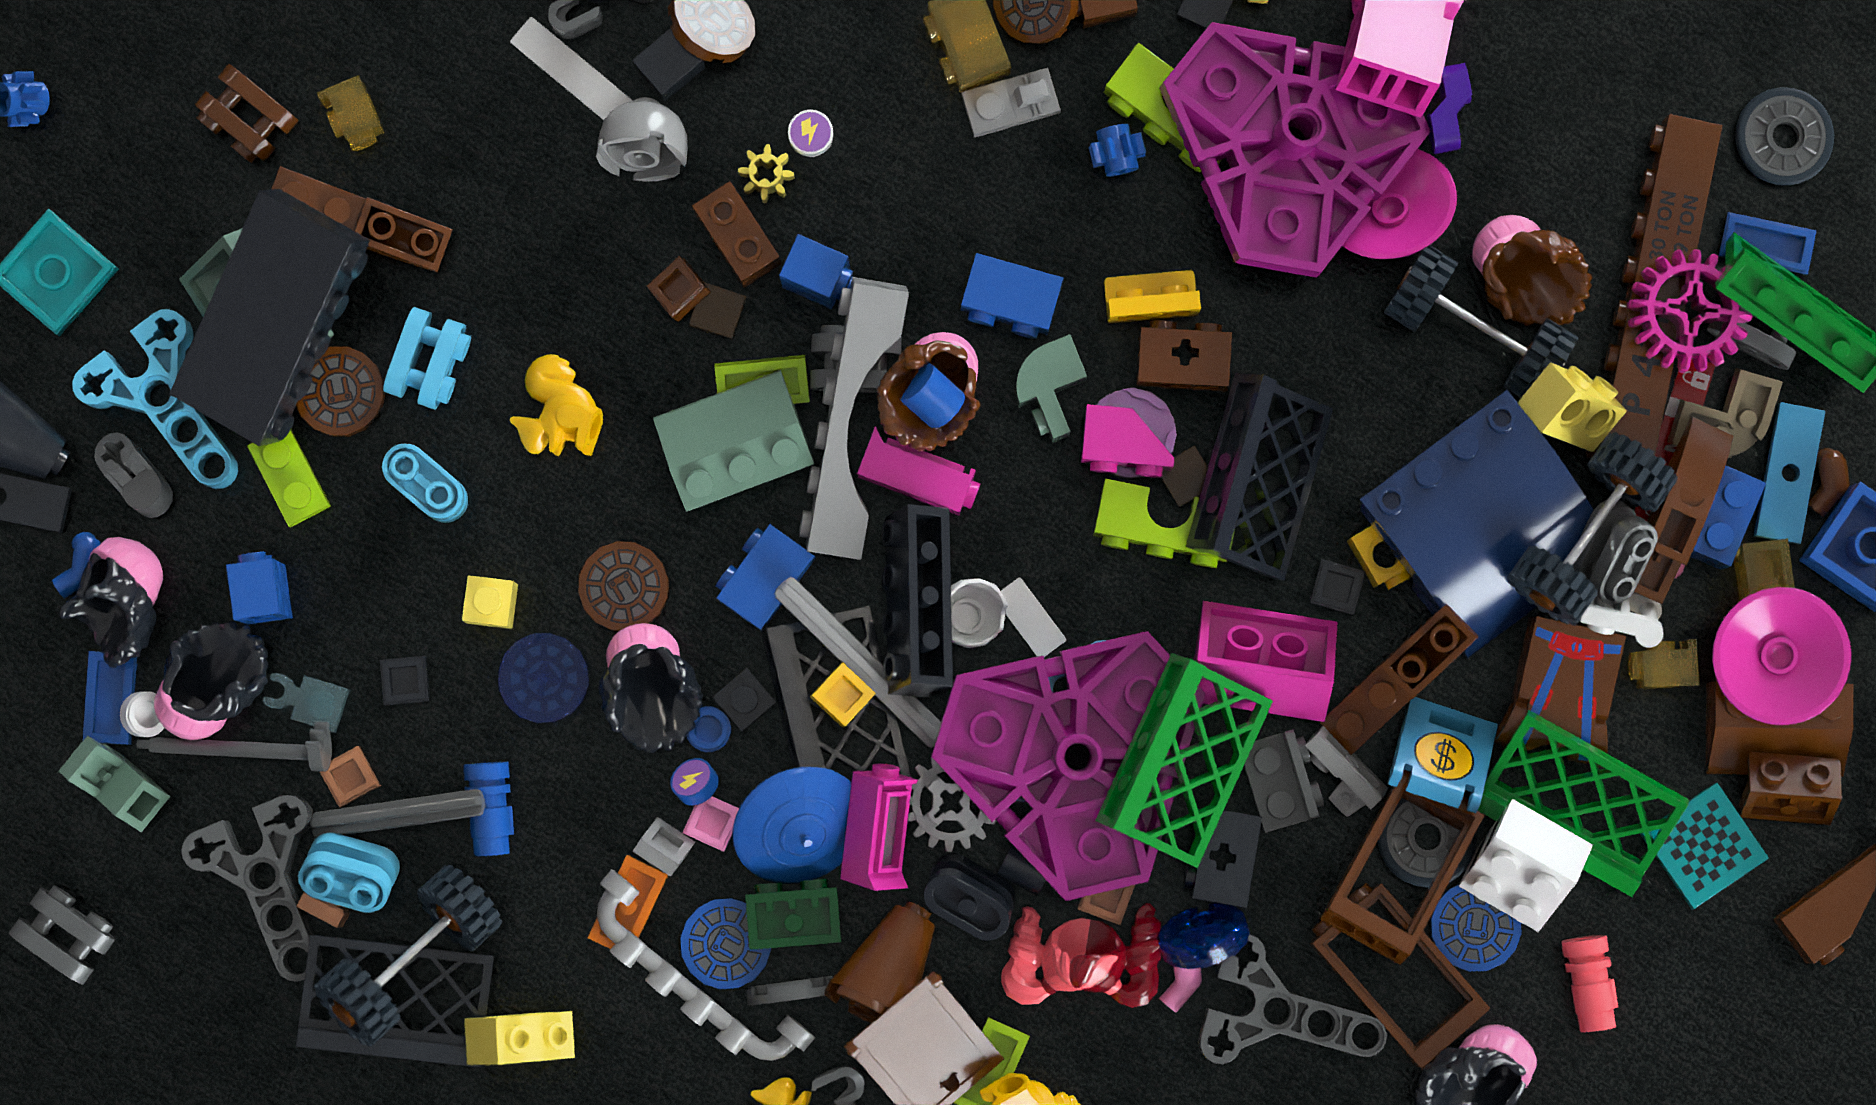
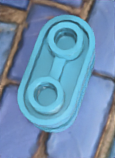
M413 307L405 322L389 366L383 391L402 398L407 387L410 386L420 390L418 404L436 410L440 402L448 404L456 379L450 377L455 361L463 362L471 342V336L465 334V324L451 319L446 320L442 330L429 327L432 313ZM423 344L435 347L426 373L415 369Z
M399 444L392 447L386 453L382 463V470L386 480L425 514L443 523L453 522L464 514L468 505L466 489L421 449L412 444Z
M329 832L319 835L314 840L307 858L299 871L298 881L302 890L312 898L360 912L370 913L380 910L385 905L391 888L399 874L400 863L397 856L384 846Z

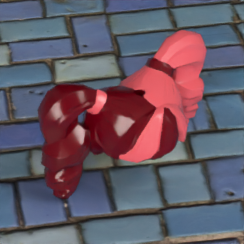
M1145 903L1137 910L1135 923L1131 928L1130 946H1125L1115 930L1102 921L1082 917L1066 921L1052 931L1045 945L1040 942L1043 929L1039 927L1041 919L1039 913L1033 907H1023L1022 917L1015 922L1014 936L1010 940L1007 951L1011 957L1002 969L1001 984L1006 995L1021 1005L1039 1004L1050 994H1054L1057 991L1071 992L1084 990L1105 992L1118 1003L1131 1008L1148 1004L1158 991L1159 975L1157 964L1161 960L1163 947L1158 940V936L1161 933V922L1154 917L1156 909L1150 903ZM1040 966L1043 971L1042 980L1036 977L1037 968ZM1124 968L1130 974V982L1122 984L1120 980Z

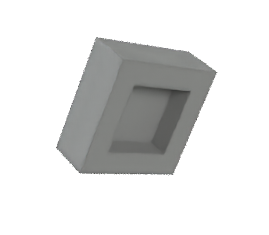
M657 817L641 837L633 852L645 859L651 866L660 869L671 877L688 855L695 841Z

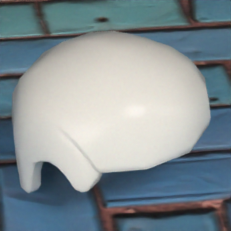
M975 578L960 580L951 585L952 643L965 648L985 646L1003 630L1008 603L995 584Z

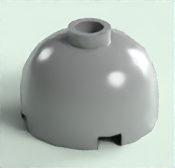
M638 98L616 107L604 119L597 141L596 158L603 168L619 176L620 169H623L625 171H635L633 180L661 181L673 178L679 174L680 165L684 167L686 165L688 150L687 133L679 116L669 108L652 98Z

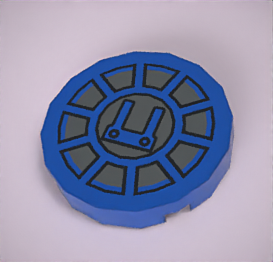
M1459 884L1448 889L1441 896L1430 917V937L1433 943L1453 966L1469 972L1488 971L1503 964L1516 950L1522 934L1519 921L1489 903L1478 899L1475 895L1459 887Z
M733 898L712 900L698 907L686 921L681 936L682 958L689 972L703 984L718 989L739 988L755 980L766 967L772 948L749 949L746 903Z

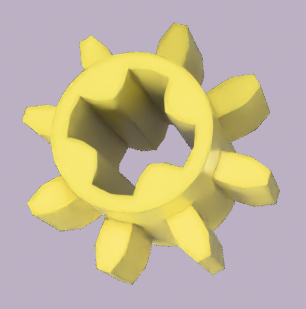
M766 144L764 154L756 156L748 150L746 153L750 161L749 168H738L739 176L750 177V182L744 187V193L747 195L757 190L761 193L763 203L767 202L768 194L774 192L785 197L786 193L782 186L783 181H790L795 178L794 172L782 169V166L789 159L788 154L784 153L776 158L772 155L769 144ZM761 165L766 169H770L773 166L776 167L774 169L775 180L770 183L764 178L758 182L759 174L757 168Z

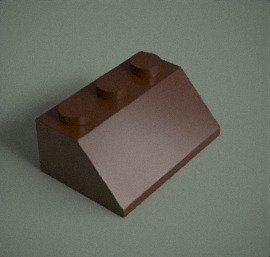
M1717 681L1706 683V774L1748 775L1749 754L1751 752L1835 758L1840 761L1841 777L1844 776L1853 733V684H1845L1835 701L1817 716L1796 724L1773 725L1759 722L1740 712L1726 698Z

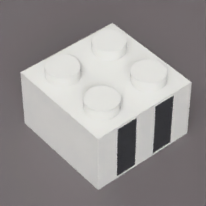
M1512 799L1477 846L1459 887L1539 932L1577 883L1593 845Z

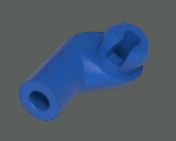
M82 532L74 537L72 540V547L74 548L72 567L52 579L54 586L64 599L78 590L90 554L101 544L90 532Z

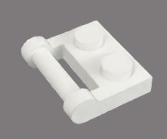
M1636 592L1627 600L1615 605L1606 604L1596 596L1580 618L1581 623L1588 624L1587 627L1597 633L1611 635L1614 634V631L1635 635L1637 641L1644 647L1657 646L1663 639V627L1658 621L1662 613V605Z

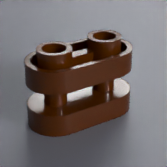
M228 64L218 76L227 85V88L217 99L205 91L194 104L201 110L196 119L216 135L221 129H224L236 139L231 144V147L250 163L256 157L265 162L276 149L266 140L270 133L277 126L284 133L288 134L299 120L235 67ZM241 98L262 114L252 128L231 112Z

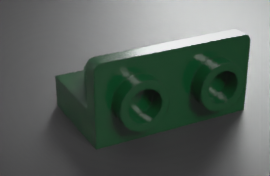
M827 879L800 881L801 890L782 891V882L754 885L755 894L745 895L750 950L841 942L837 887L828 888Z

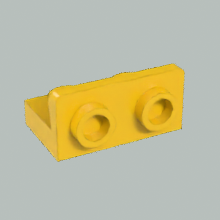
M1192 270L1108 277L1104 281L1108 324L1198 316L1201 310L1200 293L1196 291L1195 275Z

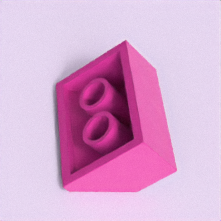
M1203 601L1194 661L1273 700L1268 711L1270 714L1325 722L1334 683L1337 621ZM1202 677L1198 686L1205 693L1203 703L1210 704L1217 701L1213 682ZM1225 689L1227 696L1234 694L1233 692ZM1245 698L1230 704V707L1253 711L1256 703Z

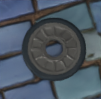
M1774 88L1754 97L1742 110L1736 125L1735 141L1742 162L1755 176L1776 185H1795L1811 179L1826 165L1834 145V129L1828 112L1816 98L1794 88ZM1785 124L1794 129L1797 140L1793 147L1785 149L1776 145L1773 140V130L1776 126Z
M1401 797L1377 841L1383 861L1394 875L1409 884L1429 887L1459 830ZM1420 825H1432L1439 832V844L1433 850H1424L1415 842V831ZM1477 831L1449 882L1460 876L1472 860L1477 845Z

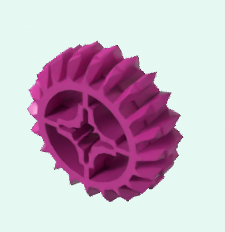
M1699 249L1691 251L1688 263L1681 250H1676L1672 253V265L1664 256L1658 257L1655 260L1658 272L1649 267H1646L1641 272L1643 279L1649 285L1642 282H1635L1632 285L1631 290L1643 299H1633L1627 302L1628 309L1640 312V316H1635L1628 320V326L1632 328L1642 326L1644 332L1634 338L1635 343L1642 344L1649 339L1653 346L1646 351L1645 355L1651 359L1659 351L1663 352L1664 356L1661 360V367L1668 368L1673 363L1674 358H1678L1677 367L1680 373L1688 371L1691 359L1698 372H1703L1707 369V357L1715 366L1724 363L1721 350L1730 355L1738 351L1736 343L1731 338L1743 340L1748 335V332L1737 325V323H1747L1752 320L1751 313L1740 311L1739 304L1715 288V282L1725 271V266L1720 271L1715 269L1718 255L1711 254L1705 261V264H1701L1702 255ZM1677 276H1686L1685 285L1681 287L1679 298H1667L1665 301L1655 300L1660 287L1666 280ZM1700 279L1709 283L1716 290L1723 303V308H1721V304L1712 303L1705 298L1702 288L1703 282H1700ZM1687 298L1691 302V308L1703 314L1701 316L1698 314L1691 319L1692 324L1688 321L1686 312L1676 309V307L1679 306L1681 308L1688 303ZM1655 314L1659 318L1670 320L1674 324L1677 334L1676 339L1679 340V344L1663 333L1657 323ZM1714 321L1723 322L1720 333L1712 343L1693 347L1694 337L1698 335L1700 324H1711Z

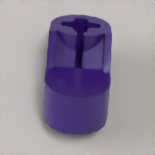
M1465 63L1444 66L1439 86L1441 104L1432 114L1427 115V124L1431 130L1428 137L1433 154L1456 151L1461 148L1457 113L1465 104L1471 102L1472 96L1470 79Z

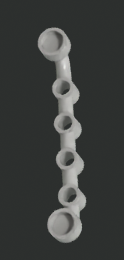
M613 869L600 882L606 891L598 903L597 919L601 930L615 943L609 951L629 968L637 961L647 969L650 974L646 977L645 981L664 997L671 990L685 1001L680 1010L699 1026H702L706 1019L721 1030L715 1038L733 1054L737 1055L743 1048L747 1053L760 1060L773 1061L785 1057L796 1046L804 1052L816 1038L803 1025L787 1014L776 1027L782 1034L778 1040L771 1043L760 1040L739 1020L731 1016L711 997L691 983L677 969L657 955L643 941L617 921L615 910L620 901L629 906L640 893L632 884Z

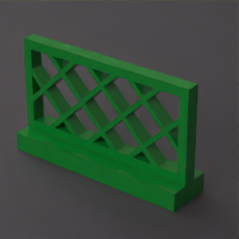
M1733 232L1726 241L1725 271L1715 282V288L1864 393L1876 379V332Z
M1171 653L1095 821L1198 868L1273 700L1205 668L1206 666L1196 661ZM1203 677L1213 682L1218 700L1198 708L1194 694ZM1225 689L1233 692L1234 694L1227 696ZM1245 698L1256 703L1248 722L1236 726L1230 704ZM1221 709L1227 730L1208 738L1201 717ZM1193 721L1199 742L1179 750L1175 737L1181 725ZM1230 739L1234 751L1233 756L1228 764L1217 768L1211 746ZM1202 751L1208 772L1189 780L1182 759ZM1174 763L1180 784L1160 792L1156 777L1162 767ZM1211 781L1215 793L1210 805L1198 810L1192 788ZM1183 793L1189 814L1169 822L1163 801ZM1155 805L1161 826L1145 833L1135 829L1134 826L1141 810ZM1192 823L1196 837L1189 853H1186L1177 848L1173 830ZM1164 835L1166 843L1156 838Z
M1528 710L1487 775L1482 799L1477 811L1497 821L1512 799L1592 844L1593 846L1582 870L1633 897L1641 884L1644 873L1688 807L1689 799ZM1533 727L1547 735L1551 749L1528 754L1523 738L1529 728ZM1558 742L1565 746L1559 747ZM1518 747L1520 756L1512 757ZM1576 753L1588 758L1592 772L1568 776L1562 756ZM1554 758L1560 778L1536 783L1531 763ZM1598 764L1606 769L1599 770ZM1523 765L1529 785L1512 788L1499 781L1498 778L1504 769ZM1620 776L1629 782L1632 794L1608 799L1602 779ZM1595 781L1601 801L1577 806L1571 786ZM1563 787L1569 805L1568 808L1553 811L1543 805L1539 792ZM1638 787H1640L1641 789H1643V790H1645V791H1644V792H1639ZM1532 794L1533 799H1531L1530 797H1528V796H1526V795ZM1659 798L1674 807L1667 818L1648 822L1642 802ZM1635 803L1641 823L1616 828L1611 808ZM1604 811L1609 830L1592 833L1583 828L1580 819L1581 814ZM1567 817H1572L1573 822L1567 819ZM1659 829L1653 839L1651 831ZM1644 833L1648 848L1641 859L1624 851L1619 837ZM1612 839L1613 844H1611L1610 842H1608V841H1606V840Z

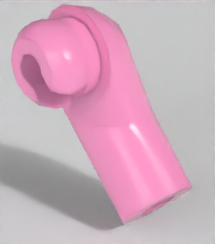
M1187 944L1184 945L1183 949L1170 953L1168 951L1167 959L1174 965L1175 980L1159 998L1175 1013L1191 997L1202 982L1200 957L1198 964L1181 963L1190 955L1199 956V954L1188 951ZM1183 950L1188 953L1181 960L1173 954Z

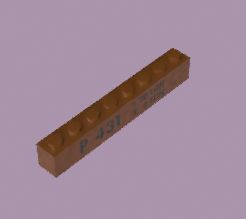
M1669 114L1662 121L1661 125L1655 124L1652 130L1649 151L1656 153L1652 169H1645L1640 187V195L1646 196L1643 213H1636L1631 230V238L1637 239L1634 257L1627 256L1622 274V282L1629 283L1625 300H1618L1613 318V326L1619 327L1616 344H1609L1604 361V370L1610 371L1608 382L1618 391L1615 398L1627 410L1609 433L1617 432L1620 436L1624 434L1632 442L1635 439L1641 443L1643 448H1650L1655 453L1674 361L1668 368L1661 367V360L1664 356L1663 352L1659 351L1651 359L1645 355L1646 351L1653 346L1649 339L1642 344L1635 343L1634 338L1644 332L1642 326L1635 328L1628 326V320L1635 316H1640V312L1628 309L1627 302L1633 299H1643L1631 290L1632 285L1635 282L1649 285L1643 279L1641 272L1646 267L1658 272L1655 265V260L1658 257L1664 256L1672 265V253L1676 250H1681L1688 263L1691 251L1698 248L1723 126ZM1677 276L1666 280L1660 287L1655 300L1665 301L1667 298H1679L1681 287L1685 285L1686 276ZM1686 304L1681 308L1678 306L1676 307V309H1680V311L1684 312ZM1655 314L1657 323L1663 333L1672 341L1678 343L1674 324L1670 320L1659 318ZM1603 441L1594 452L1586 450V458L1591 459Z

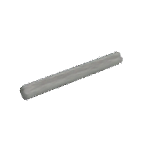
M789 577L783 581L774 592L775 598L835 657L876 693L875 696L927 747H934L941 721L914 696L888 695V680L885 679L883 674V664L794 577Z

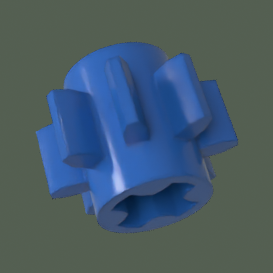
M15 71L13 74H3V82L0 83V116H8L7 122L9 127L38 124V115H44L49 107V92L46 85L40 81L34 82L33 71Z
M1129 124L1113 125L1096 131L1098 142L1091 143L1089 147L1094 168L1104 166L1106 176L1108 177L1130 173L1139 169L1137 158L1145 157L1146 154L1142 132L1131 135Z

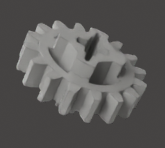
M931 757V769L927 770L919 764L915 767L920 778L917 784H912L911 790H913V793L910 797L912 812L908 814V822L916 820L919 826L915 829L913 835L919 837L925 832L929 834L928 847L931 848L937 844L939 839L944 840L946 851L952 852L954 841L960 840L965 849L971 848L969 836L974 834L983 840L986 837L984 830L981 828L983 823L995 825L997 820L995 819L991 822L981 810L976 817L970 810V798L964 792L958 801L962 809L957 814L949 810L935 818L934 815L940 810L939 807L943 803L939 795L944 790L948 794L960 791L961 788L957 784L944 783L936 775L945 771ZM923 787L932 795L931 809L924 816L920 808V796ZM943 820L957 821L965 830L957 833H945L935 828Z

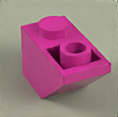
M1087 404L1081 463H1089L1090 471L1113 474L1117 473L1118 466L1136 468L1135 475L1161 478L1163 470H1172L1174 457L1133 408Z

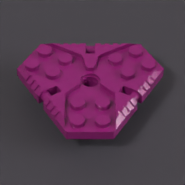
M1211 22L1159 89L1172 119L1177 125L1179 135L1182 136L1185 149L1189 152L1193 167H1200L1203 174L1202 188L1208 196L1209 204L1215 212V218L1221 226L1220 229L1235 263L1317 278L1371 209L1368 206L1369 202L1372 199L1377 200L1431 132L1424 115L1420 118L1335 90L1346 47L1313 41L1309 49L1296 47L1295 37ZM1293 65L1304 66V76L1293 74ZM1289 127L1299 129L1303 133L1305 140L1295 138L1291 134ZM1226 158L1230 169L1221 172L1217 161ZM1345 180L1357 190L1352 193L1341 183Z
M1148 631L1060 651V656L1045 660L1044 656L1041 655L955 675L953 687L947 701L931 754L932 759L991 822L995 819L1007 831L1004 836L1065 901L1148 882L1158 850L1095 821L1170 657ZM1064 674L1067 689L1052 693L1048 677ZM1198 686L1194 695L1198 708H1201L1205 693ZM1193 721L1181 725L1175 737L1179 750L1190 746L1195 729ZM1076 743L1084 745L1089 752L1087 765L1079 770L1069 768L1064 759L1067 748ZM1174 763L1162 767L1156 777L1160 792L1171 787L1173 777L1178 778ZM1020 796L1031 807L1021 818L1009 807ZM1174 796L1163 801L1167 815H1169ZM1155 805L1141 810L1134 826L1135 829L1145 833L1161 826ZM1162 835L1157 837L1156 839L1161 841Z

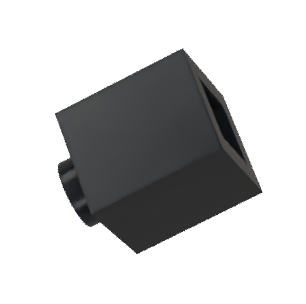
M671 28L632 60L635 69L664 103L705 69L704 61L687 51L674 37Z

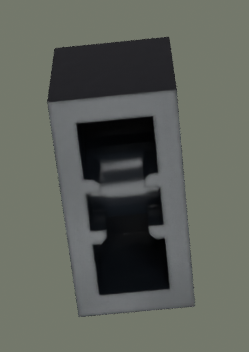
M1223 810L1198 868L1187 864L1184 888L1191 889L1190 898L1247 908L1262 817ZM1194 828L1192 831L1191 843L1194 842V839L1196 837ZM1220 843L1227 844L1226 852L1233 855V862L1224 864L1222 871L1216 870V861L1209 859L1210 851L1219 850Z

